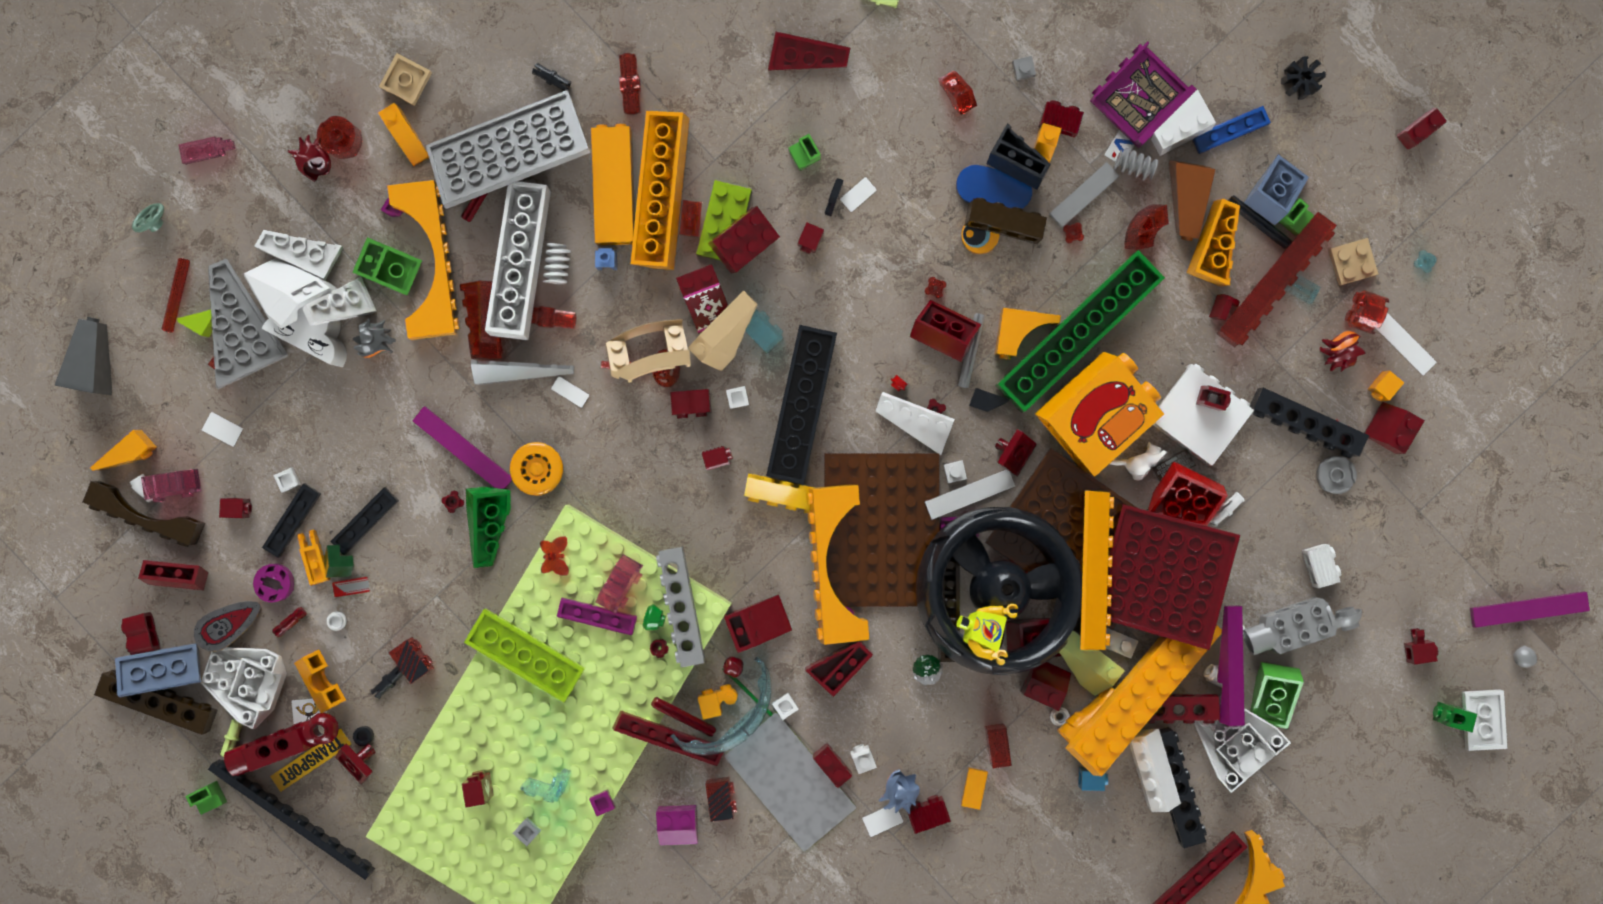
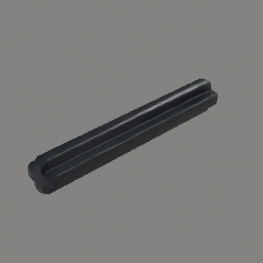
M1235 195L1229 198L1228 201L1240 205L1239 214L1283 249L1290 246L1292 240Z

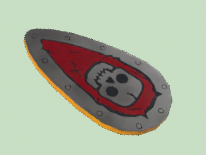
M253 601L238 602L203 616L194 627L196 643L207 651H219L226 648L252 625L260 611V604Z

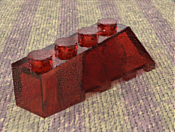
M479 280L459 284L460 291H464L465 299H462L463 307L467 308L468 316L465 318V323L470 328V333L467 336L471 359H502L501 337L490 336L485 331L493 281Z

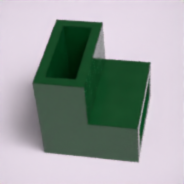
M327 545L324 555L326 578L351 577L354 568L353 556H340V545Z

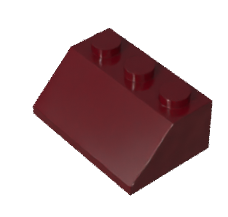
M930 300L915 319L910 337L961 362L969 351L982 324Z

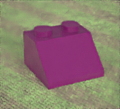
M697 805L658 807L656 822L660 846L698 844Z

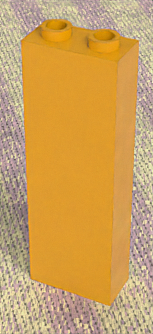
M599 124L596 125V128H591L595 244L597 246L632 245L635 224L632 130L626 124H616L615 127Z

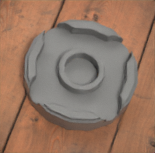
M1331 456L1319 464L1316 471V479L1324 491L1331 494H1342L1349 491L1353 483H1355L1357 471L1354 464L1345 457Z

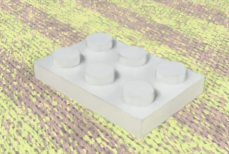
M1504 691L1462 692L1463 709L1477 713L1473 733L1464 731L1465 749L1468 751L1507 749Z

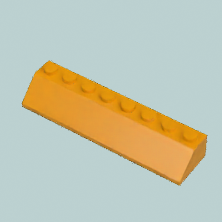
M646 111L630 263L632 265L674 270L690 120L683 112Z
M1085 491L1080 650H1106V646H1110V634H1107V626H1111V614H1107V606H1111V595H1108V587H1112V575H1108V567H1112L1113 556L1109 555V548H1113V536H1109L1110 528H1113L1114 517L1110 516V509H1114V497H1110V492Z

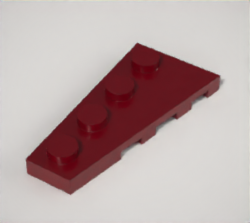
M776 31L768 71L847 68L851 47Z

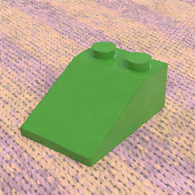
M1261 662L1255 680L1250 712L1275 727L1288 729L1304 683L1300 669Z

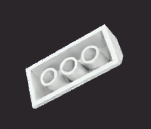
M1159 729L1140 730L1129 745L1147 806L1151 812H1169L1181 804L1160 731Z

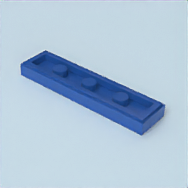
M1261 106L1214 126L1212 130L1195 137L1193 142L1198 154H1201L1267 126L1271 122L1264 106Z

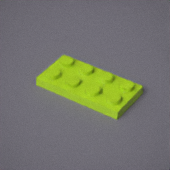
M717 180L714 181L696 253L698 256L721 261L708 242L747 212L752 189Z

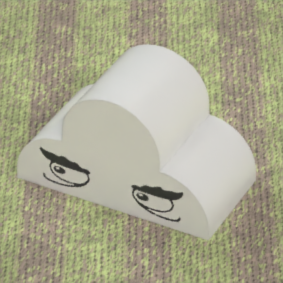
M302 307L298 309L297 321L282 329L270 319L262 326L263 330L330 365L343 367L346 362V348L337 339L341 328L340 320L310 326Z

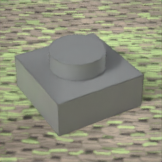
M1032 56L1012 61L1016 81L1035 77L1036 72Z
M527 817L512 834L528 846L540 833L541 829Z

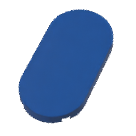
M968 166L960 172L956 181L957 192L967 203H970L973 198H984L987 200L986 202L1003 203L1006 207H1019L1023 209L1028 205L1032 197V187L995 168L986 166Z

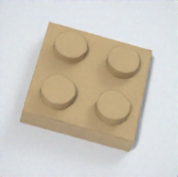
M396 53L379 87L415 106L432 72Z
M1368 238L1328 249L1339 286L1379 275Z

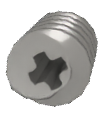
M1125 148L1123 152L1121 149L1115 161L1114 170L1120 165L1122 173L1127 168L1128 175L1135 171V178L1143 174V181L1147 177H1150L1151 181L1158 166V159H1154L1151 162L1150 156L1144 159V154L1142 153L1137 156L1135 150L1129 154V148Z

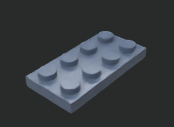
M196 643L115 658L117 694L119 697L201 682L199 651Z

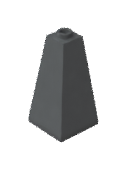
M87 317V320L78 319L55 386L95 394L112 395L107 324L99 323L100 319Z

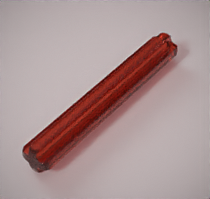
M179 258L177 261L161 328L166 332L172 333L174 331L190 265V260Z

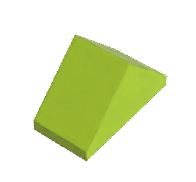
M211 310L177 318L178 323L200 336L210 337L212 333Z

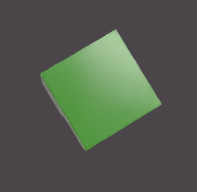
M810 134L803 136L799 139L798 143L788 147L800 171L821 160V154Z
M1299 198L1294 202L1289 213L1279 223L1296 236L1300 234L1314 215L1307 210L1309 205Z
M217 781L185 796L190 807L196 805L201 815L227 802Z

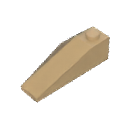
M742 291L693 341L688 349L701 362L723 371L735 358L738 346L742 342L745 330L758 304L745 291Z

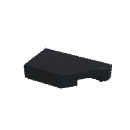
M839 178L835 180L825 215L832 216L844 180Z
M975 388L969 406L989 412L1008 403L1009 399Z

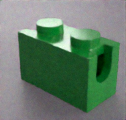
M1437 702V706L1433 709V720L1452 728L1473 733L1477 713L1461 707Z

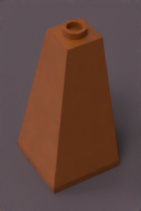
M1169 160L1176 233L1183 240L1192 241L1193 238L1199 239L1216 169L1204 165Z

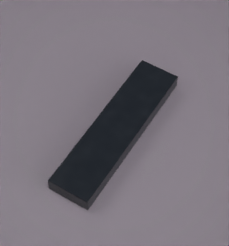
M303 483L262 548L280 558L321 493Z
M384 487L330 542L333 545H340V552L346 555L399 500Z

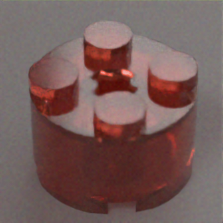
M331 116L325 122H322L317 129V141L324 151L338 159H348L357 156L362 146L361 131L346 118Z
M1366 290L1361 293L1356 292L1352 300L1354 304L1352 309L1346 313L1345 321H1348L1349 327L1375 334L1376 332L1373 330L1375 328L1380 329L1386 318L1388 307H1385V303H1389V299Z

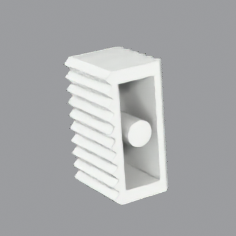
M1321 544L1302 550L1313 587L1322 588L1341 582L1339 578L1341 570L1338 565H1335L1334 558L1336 554L1333 547H1330L1329 544Z

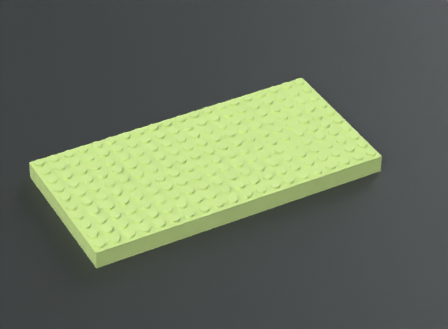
M565 505L499 616L585 667V670L567 700L562 702L477 651L366 837L475 904H551L605 815L604 813L596 816L589 798L608 789L612 800H614L648 743L613 730L612 727L620 710L659 724L665 714L654 709L651 706V702L655 697H658L671 704L694 667L692 665L681 668L680 663L676 662L675 652L678 650L677 645L672 642L671 632H674L673 624L669 625L667 613H670L669 605H665L664 594H666L665 586L661 585L660 575L663 573L662 568L657 565L656 557L571 505ZM668 565V571L670 573H677V569ZM690 578L704 650L729 609L731 602ZM674 582L671 585L675 593L681 592L682 587L679 583ZM561 598L637 616L633 635L557 617ZM676 602V610L679 612L685 611L684 603ZM654 604L666 616L665 623L658 630L647 631L643 627L644 616L648 606ZM686 621L679 622V628L682 631H687L689 624ZM656 639H664L669 647L668 653L662 658H657L650 652V645ZM683 641L684 649L691 650L693 648L691 641ZM481 770L484 773L490 772L494 796L484 805L465 808L462 783L473 772ZM527 817L541 829L540 833L528 846L512 834Z

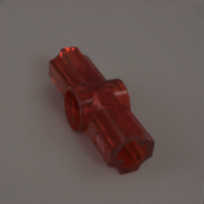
M624 53L619 55L621 72L619 84L621 94L623 95V110L625 114L634 115L641 113L639 95L641 85L637 72V58L635 54Z
M533 307L531 324L547 328L575 329L577 313L556 310V308Z

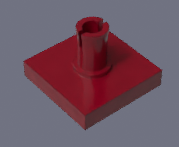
M1017 429L1010 442L1000 438L998 442L1002 445L996 443L995 448L1003 452L997 463L1018 477L1037 443L1024 432Z
M345 744L340 748L335 758L360 784H363L373 772L364 762L376 752L374 748L370 750L372 746L367 744L356 754Z

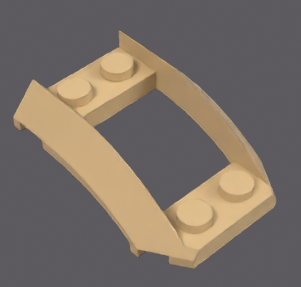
M683 319L646 323L629 329L606 342L611 376L617 379L621 377L628 380V382H632L633 379L651 372L674 369L675 366L680 365L690 367V350H688L682 325ZM663 331L667 352L647 356L629 363L625 341L642 334Z

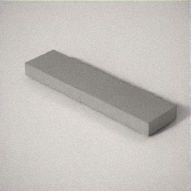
M1106 162L1050 212L1049 215L1061 228L1064 227L1113 183L1119 175Z

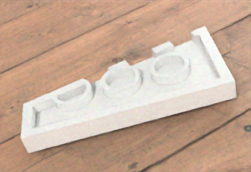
M263 230L254 246L325 281L343 250L342 245H332L322 241H312L302 237L297 238Z
M361 276L303 307L310 326L376 312Z
M882 392L876 408L877 413L940 455L942 454L955 419Z

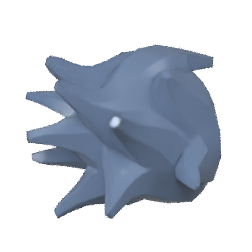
M900 769L890 774L886 782L885 794L879 799V802L890 800L889 804L884 807L885 810L895 807V813H897L903 807L910 814V807L912 804L916 806V798L920 793V788L915 783L916 774L905 777Z

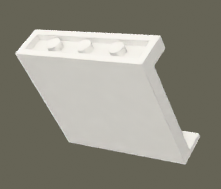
M1190 364L1185 367L1187 368L1158 406L1164 415L1153 426L1182 448L1187 449L1190 454L1206 466H1213L1254 410L1250 408L1249 402L1234 396L1235 392L1228 387H1222L1217 378L1206 375L1201 366ZM1210 385L1231 392V402L1226 411H1218L1196 405L1201 386ZM1210 393L1208 402L1216 403L1217 395Z

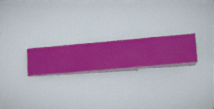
M1239 605L1224 606L1217 678V682L1222 684L1219 722L1228 726L1245 725L1242 606Z

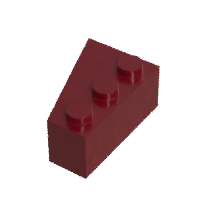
M854 641L805 667V671L834 697L873 656V652L862 641Z

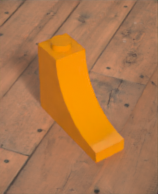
M1002 308L995 355H999V359L1011 360V357L1014 358L1017 355L1021 341L1031 330L1044 325L1060 324L1061 316Z

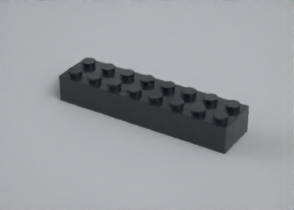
M799 325L766 474L768 477L800 484L805 482L837 337L836 332Z

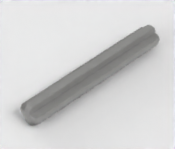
M976 313L973 318L974 321L982 325L964 357L958 386L962 388H968L985 319V315Z

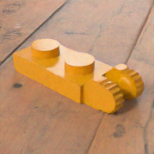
M314 529L309 531L312 546L307 547L308 543L304 533L298 534L297 537L310 586L331 580L330 577L326 578L324 555L319 544L317 532Z

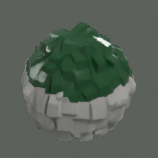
M921 655L913 664L914 679L923 685L936 684L943 673V664L933 655Z

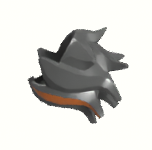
M368 318L365 323L359 325L360 335L353 337V340L359 344L354 346L359 356L372 358L383 352L393 353L386 344L391 345L393 342H396V339L386 335L391 329L383 328L385 320L375 324L370 323Z

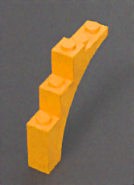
M1253 830L1244 832L1249 852L1248 874L1243 890L1235 904H1270L1266 893L1285 887L1283 882L1285 876L1281 868H1277L1271 863L1268 854L1264 853L1262 848L1264 842L1260 834L1257 835Z

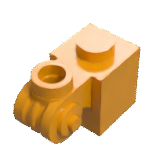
M731 684L720 686V690L713 691L710 688L701 691L702 694H699L697 698L703 720L721 716L723 713L722 701L729 705L736 702L738 693L731 687Z

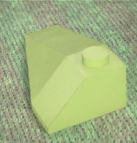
M1072 631L1067 638L1066 646L1059 652L1078 683L1094 696L1114 686L1125 672L1123 668L1099 650H1080L1081 636L1075 631Z

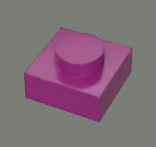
M608 789L589 798L596 816L615 809V804Z

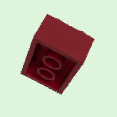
M755 206L709 241L708 244L732 274L737 273L780 238V236L758 206Z

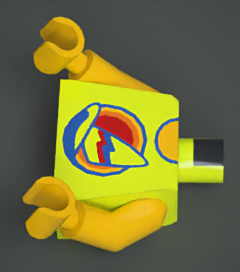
M1010 604L1007 608H1004V606L979 608L976 612L971 613L968 618L964 616L958 618L957 627L965 630L963 640L977 657L988 660L996 659L997 664H1005V660L999 658L1000 656L1008 657L1005 650H999L1007 617L1004 615L1007 614L1010 618H1016L1017 613L1009 612L1011 609H1018L1016 604Z

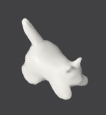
M1148 442L1145 453L1129 459L1113 460L1110 464L1115 466L1124 465L1132 475V478L1140 481L1148 475L1150 467L1158 465L1165 458L1164 456L1167 454V451H1162L1160 447Z

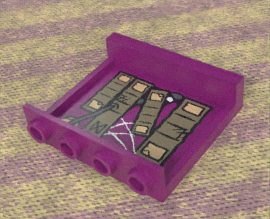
M1148 41L1143 46L1139 44L1132 51L1134 55L1130 59L1126 57L1119 64L1121 69L1117 73L1112 71L1105 79L1107 83L1103 87L1099 85L1092 92L1094 96L1090 100L1138 149L1197 90L1193 85L1188 87L1147 47L1149 45Z

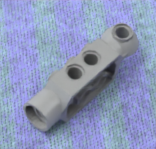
M1313 597L1260 615L1259 625L1244 629L1243 637L1252 655L1268 650L1283 654L1335 636L1337 628L1341 627L1342 631H1347L1359 627L1362 609L1346 607L1335 612L1336 615H1333L1329 604L1324 599Z

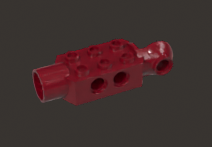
M318 713L310 720L296 723L291 727L283 728L270 735L262 736L252 742L226 751L224 753L225 766L228 772L235 777L304 752L317 745L329 744L338 735V722L335 717L328 713ZM319 725L324 728V734L319 732Z

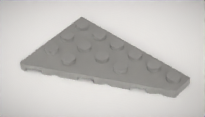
M227 259L208 266L215 383L217 389L274 364L288 355L278 338L262 329L266 320Z

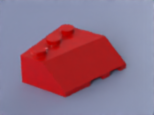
M1173 461L1154 490L1147 511L1207 526L1228 494L1224 485Z

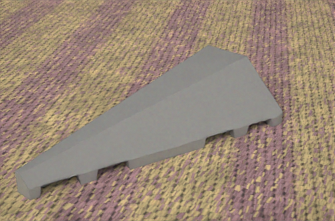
M471 360L473 380L476 385L574 374V366L541 365L537 363Z

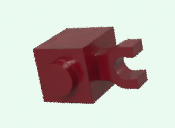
M1410 629L1413 642L1404 643L1406 661L1414 665L1437 662L1439 651L1435 642L1425 640L1424 629Z

